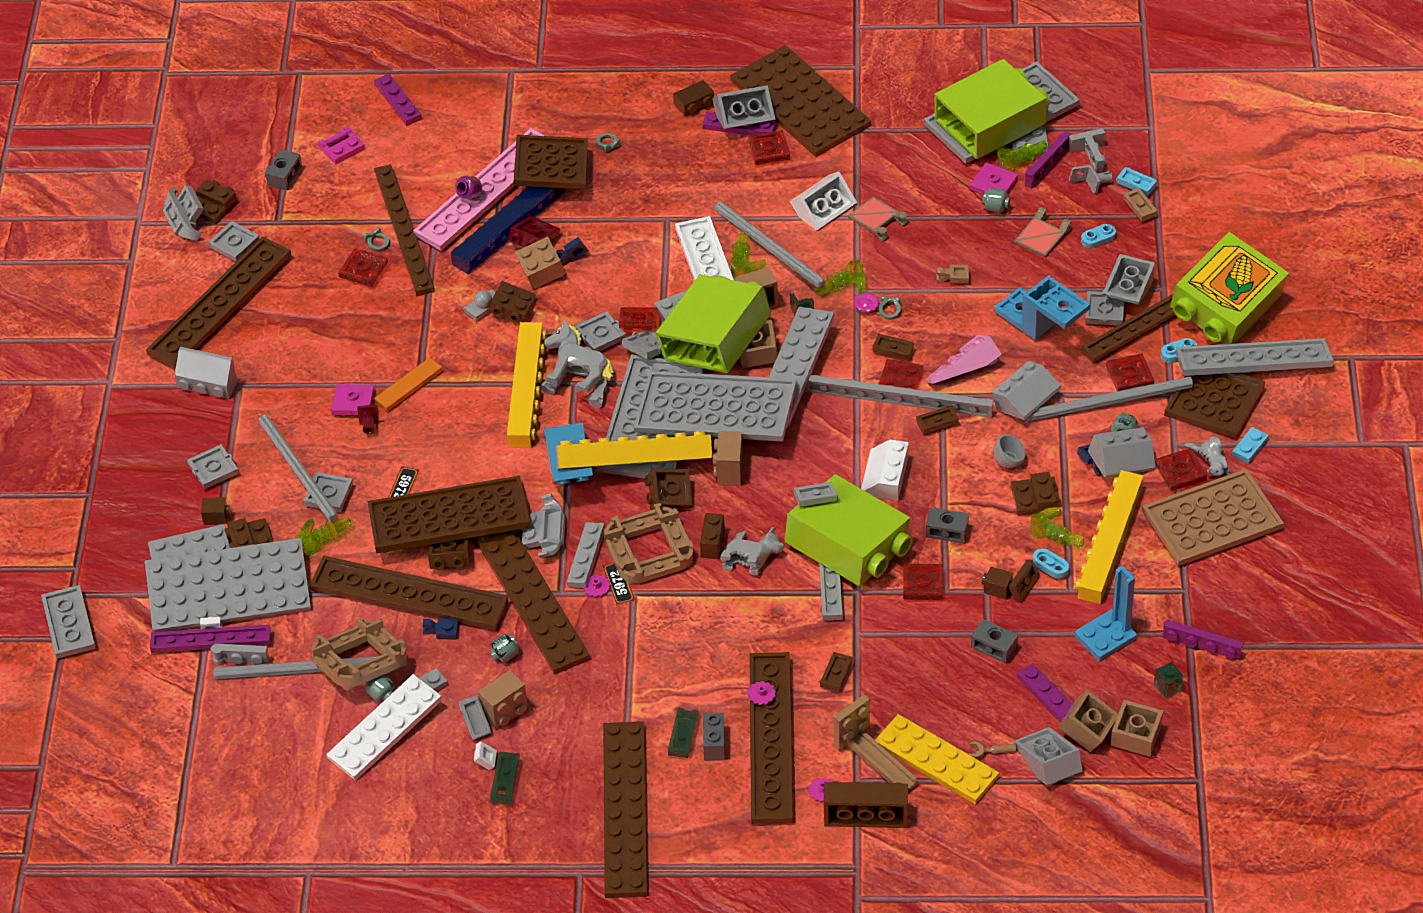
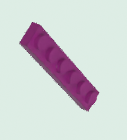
M270 625L151 632L150 650L151 653L211 649L214 644L266 646L270 645L271 628Z

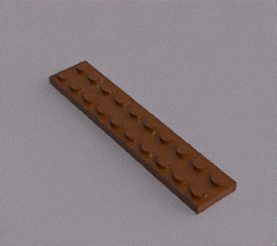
M262 236L146 349L147 355L176 369L179 348L184 347L196 350L291 256V250Z
M515 530L473 537L553 674L555 675L590 660L589 652Z
M324 555L310 583V590L436 618L456 619L459 623L495 631L509 601L508 595Z
M790 652L749 653L750 688L755 682L764 681L765 683H770L776 691L775 698L767 705L763 704L760 706L750 701L751 824L793 823Z
M644 721L603 723L605 898L647 897Z

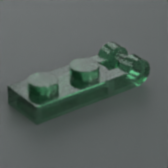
M678 707L668 747L669 756L688 758L699 710L692 709V711H687L685 708Z
M499 752L490 794V803L504 802L505 805L512 804L520 760L519 753ZM499 791H506L505 794H499Z

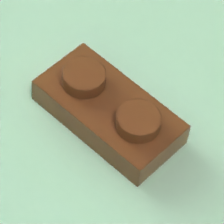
M1140 188L1123 195L1124 201L1141 222L1158 215V210Z

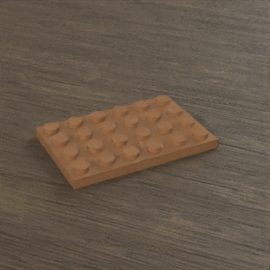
M1247 469L1142 506V512L1177 566L1283 529L1284 526L1283 521Z

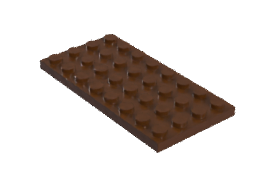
M786 45L730 75V80L741 90L768 85L775 121L815 157L871 126V120Z
M520 475L368 501L376 554L531 527Z

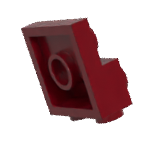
M529 216L511 227L509 240L514 245L526 247L546 237L551 241L560 235L561 229Z

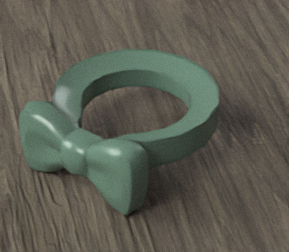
M603 133L596 139L597 146L604 149L606 153L611 149L621 146L620 140L612 133ZM605 137H610L614 140L611 144H602L600 141Z
M379 227L374 232L364 234V239L372 251L381 252L388 248L389 238L381 233ZM375 236L385 240L382 246H374L371 242Z
M882 296V302L879 305L880 315L885 319L898 317L901 312L900 297ZM888 302L894 303L897 311L892 315H887L882 310Z

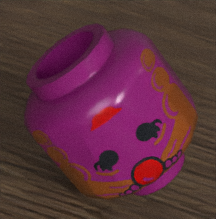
M462 176L457 180L455 190L462 199H475L481 194L482 184L475 176Z

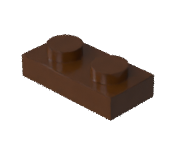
M878 334L873 344V352L904 360H909L914 348V342L883 334Z
M947 406L916 416V422L924 435L959 424V418L952 406Z
M1027 559L1008 586L1015 601L1022 602L1040 575L1033 560Z
M833 652L820 680V687L839 692L851 667L853 657Z

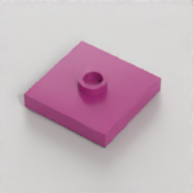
M985 163L970 184V190L984 195L985 191H988L990 188H997L1008 193L1017 181L1018 174Z
M337 384L331 408L332 415H358L357 406L372 404L375 390L374 385Z

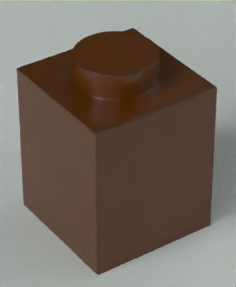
M226 497L202 498L201 515L203 524H227V517L231 516V507L227 505Z
M990 566L988 573H984L981 584L984 585V593L1006 600L1010 592L1008 586L1013 580V573Z

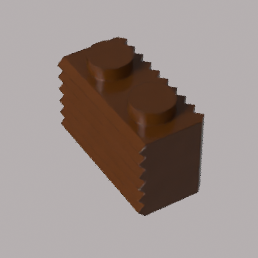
M704 80L673 93L674 105L684 116L690 115V113L693 114L699 109L713 104L714 91Z
M705 514L700 539V557L720 558L725 531L723 514Z

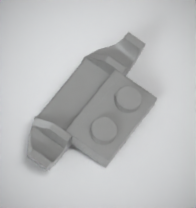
M185 185L179 196H176L178 189L171 188L165 199L163 212L175 234L197 241L201 233L194 229L196 226L195 222L202 214L204 208L192 186Z
M551 493L542 496L545 507H542L541 511L528 514L531 527L524 528L522 534V543L526 549L542 547V552L538 553L541 559L554 555L560 546L564 545L565 514Z

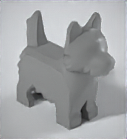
M772 527L759 542L744 540L745 531L736 534L734 540L727 544L726 550L720 556L721 561H723V569L732 571L733 565L739 563L742 566L750 567L749 574L758 575L768 556L773 553H781L785 547L775 534V527Z

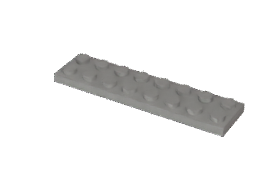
M799 307L768 378L797 379V388L787 427L790 425L808 378L812 373L834 321V312Z
M1325 338L1176 347V355L1183 376L1333 367L1334 361Z

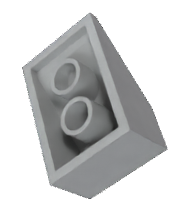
M1119 254L1103 291V296L1139 305L1153 282L1155 263Z
M1050 727L1014 741L1016 748L1035 776L1045 785L1055 784L1059 780L1073 777L1075 774L1083 771L1079 749Z

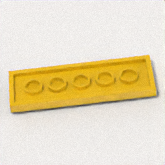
M899 714L875 739L880 746L896 759L975 805L999 778L998 771Z

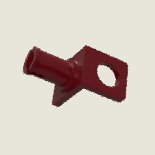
M375 404L357 406L359 423L363 425V432L365 434L374 433V424L379 423L378 406Z

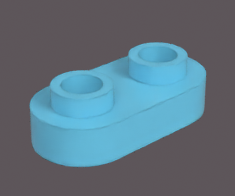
M1103 224L1087 230L1082 234L1081 243L1086 248H1095L1109 243L1115 239L1116 229L1110 224Z
M1184 338L1166 344L1161 349V358L1168 363L1177 362L1176 347L1197 346V343L1193 339Z
M1038 549L1034 552L1033 561L1037 568L1054 578L1059 579L1067 576L1069 564L1066 560L1047 549Z

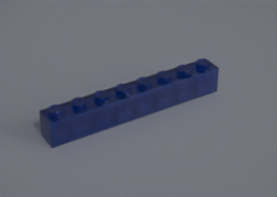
M527 186L524 191L515 196L511 202L503 206L498 213L490 217L485 224L480 226L472 235L452 250V265L469 275L509 240L512 226L529 216H538L565 192L564 188Z

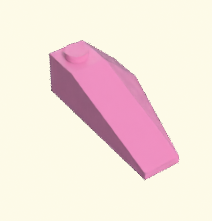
M977 335L959 349L961 353L948 359V365L944 364L926 379V382L934 384L987 365L991 366L999 360L998 357L1002 353L990 336Z

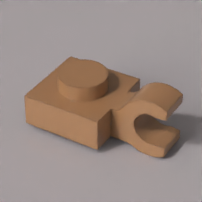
M950 265L949 269L937 268V282H945L950 279V283H969L968 265Z

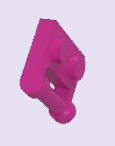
M349 126L326 140L318 141L319 148L335 165L365 149L364 143L352 132ZM347 137V139H345V140H343V141L337 143L336 145H334V146H332V147H330V148L328 147V146H330V145H332V144L338 142L339 140H341V139Z

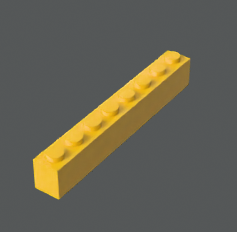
M520 322L507 429V441L510 448H531L532 440H535L536 431L533 429V426H537V414H535V411L539 410V401L536 399L540 397V386H538V383L542 382V372L539 371L543 369V358H541V355L545 354V344H543V341L546 339V330H543L542 323Z
M705 431L694 432V436H686V433H675V437L667 438V434H658L654 439H648V435L637 436V440H629V437H618V441H610V438L598 439L599 442L591 443V439L579 440V444H572V441H560V445H556L557 469L712 458L711 435H705Z
M1121 470L1119 477L1114 478L1112 487L1114 490L1109 492L1107 499L1109 504L1103 508V520H1099L1097 525L1098 534L1093 535L1091 543L1093 547L1088 549L1086 556L1087 564L1083 563L1081 569L1082 577L1081 579L1078 578L1075 590H1078V599L1101 604L1143 488V475Z

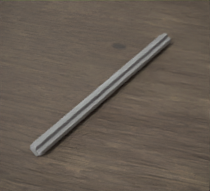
M722 201L714 205L718 213L818 288L824 286V278Z
M1185 377L1040 407L1027 417V420L1034 421L1193 387V381L1191 377Z
M266 414L260 416L258 420L328 521L337 519V512L271 419Z
M378 656L344 658L342 660L345 663L351 662L354 666H357ZM313 661L215 667L213 676L214 679L323 671Z

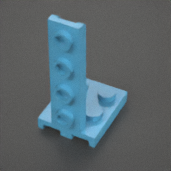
M1123 566L1118 567L1115 572L1113 609L1074 631V637L1099 662L1137 640V634L1131 629L1135 577L1131 571H1127Z

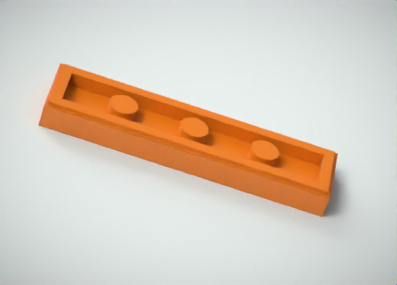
M429 357L375 397L374 402L386 412L390 411L443 371L442 366Z

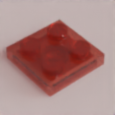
M783 130L748 136L755 165L790 160V153Z
M354 248L338 272L339 278L372 287L387 265L388 259L385 256Z
M621 307L619 328L624 330H633L634 328H642L643 330L656 329L658 307Z
M1143 353L1106 361V367L1117 391L1154 384V378Z
M887 359L878 384L917 390L924 365Z
M1191 448L1155 459V465L1171 491L1207 480V474Z
M903 564V599L943 600V564Z

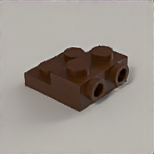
M205 180L196 190V195L204 208L199 217L213 224H217L237 203L234 189L229 186L226 188L222 187L216 180Z
M501 281L490 303L489 312L510 319L513 322H524L536 294Z
M652 468L648 475L645 476V486H649L646 502L651 505V510H654V504L661 503L662 507L690 508L692 506L689 469Z
M1049 472L1030 474V479L1011 481V490L1018 516L1056 511L1057 503L1060 502L1059 492H1054L1056 481L1055 477H1051Z
M246 518L227 522L228 528L224 529L227 540L231 539L229 543L230 548L273 542L266 518L247 522Z
M470 538L430 544L428 551L430 569L442 570L447 567L462 568L469 566Z

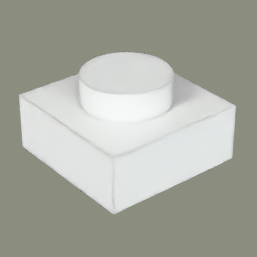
M220 617L200 618L201 629L223 628Z
M479 742L476 744L474 762L488 770L494 768L497 750L483 742Z

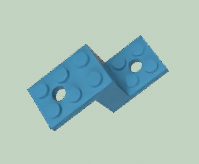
M1048 275L1028 292L1019 287L994 306V312L1036 340L1055 324L1066 329L1089 311L1091 304Z
M583 422L544 428L543 435L546 439L552 482L556 481L557 485L570 483L569 479L574 478L576 482L589 480V476L593 475L592 468L557 469L556 445H560V441H572V444H579V440H585Z

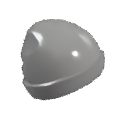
M1003 434L998 437L993 448L996 462L1005 468H1014L1021 465L1025 458V448L1022 442L1009 434Z

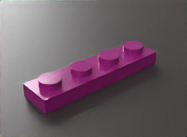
M390 74L374 80V85L406 126L422 120L420 112Z
M706 112L703 121V129L768 138H772L776 122L773 120L724 129L716 113Z
M1064 131L1061 136L1055 139L1050 147H1047L1045 153L1037 158L1035 164L1026 170L1025 186L1032 189L1068 150L1071 133Z
M1166 620L1163 627V638L1206 650L1210 653L1223 655L1230 659H1241L1244 642L1170 620Z
M1033 663L1017 672V678L1061 723L1072 703Z

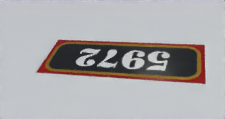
M401 466L388 497L409 494L420 469Z
M614 562L602 565L606 578L610 582V589L616 605L634 601L635 598L630 584H627L620 577Z

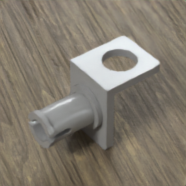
M1091 165L1072 168L1069 181L1078 182L1086 180L1092 192L1097 194L1099 184L1112 182V174H1110V171L1096 173ZM1078 171H1083L1081 176L1075 177Z

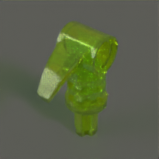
M1045 141L1033 145L1025 143L1024 148L1020 146L1018 149L1015 148L1013 150L1006 149L1004 145L997 149L999 167L1012 172L1016 168L1015 162L1016 164H1021V161L1026 162L1027 159L1031 161L1035 158L1036 154L1045 151L1048 146Z
M744 232L737 234V241L732 246L731 274L734 279L737 276L763 269L767 265L765 259L753 263L748 262L750 245L747 243L748 235L744 234Z
M858 260L850 261L847 264V270L841 269L839 273L835 272L834 276L831 274L827 275L824 286H821V288L814 287L815 293L821 296L830 290L837 292L839 287L842 288L844 284L848 285L850 283H856L858 294L864 293L865 275L863 264Z
M1059 507L1048 508L1032 515L1030 533L1034 538L1041 539L1046 537L1050 539L1052 537V540H1058L1060 545H1064L1066 542L1079 548L1083 546L1085 542L1084 537L1071 533L1068 526L1062 528V525H1056L1055 522L1050 521L1062 513Z
M344 517L334 523L327 521L325 523L326 527L321 525L318 531L317 528L313 529L315 521L309 519L301 527L295 539L301 538L304 553L312 555L319 550L320 544L325 543V539L328 542L331 540V536L333 539L338 538L337 533L351 527L352 523L349 517Z

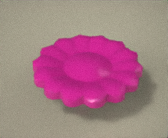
M862 293L855 297L854 307L858 311L869 313L878 308L879 301L875 294Z
M591 576L587 588H583V590L590 597H602L610 590V582L605 576Z
M755 682L748 689L749 700L754 704H759L760 706L763 704L767 705L775 698L776 691L768 682Z
M817 778L816 781L813 780L808 790L810 797L814 798L815 801L824 802V782H831L830 779Z

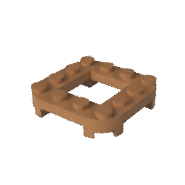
M661 503L654 504V510L621 520L618 519V516H614L604 529L607 549L620 577L627 584L633 585L684 570L693 564V543L689 540L679 519V513L675 508L662 507ZM661 528L672 552L638 562L634 558L626 539Z
M363 617L356 619L357 626L327 639L321 634L315 637V643L311 647L313 662L334 683L342 686L344 690H351L354 686L369 682L399 667L406 666L407 655L404 640L398 641L384 628L381 619L364 621ZM367 641L381 654L357 666H354L351 662L345 663L337 656Z

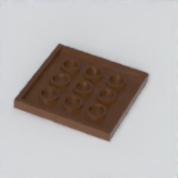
M517 134L513 185L585 189L588 138Z
M1240 373L1184 376V378H1192L1193 387L1176 391L1164 410V416L1236 438L1263 391L1265 381Z

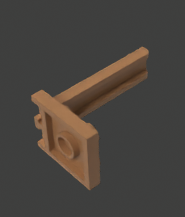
M862 695L833 717L834 746L839 751L845 746H849L887 782L908 784V791L918 784L917 778L866 733L870 729V699L867 696Z

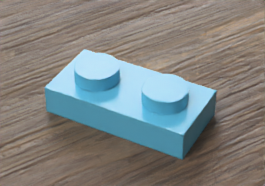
M1127 167L1123 169L1116 180V183L1132 190L1140 188L1146 196H1149L1157 186V180Z
M1252 427L1234 448L1232 456L1249 464L1268 441L1269 435Z

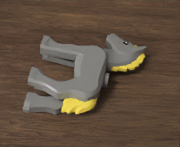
M563 320L562 327L558 328L553 335L544 341L546 348H559L556 367L551 374L546 376L545 381L541 384L542 391L553 395L567 373L587 376L583 381L577 382L575 392L588 393L595 385V390L590 394L588 401L591 406L601 408L604 393L607 390L606 380L610 381L611 377H613L612 363L601 352L592 350L589 347L580 346L582 340L580 332L576 330V327L568 325L566 320Z

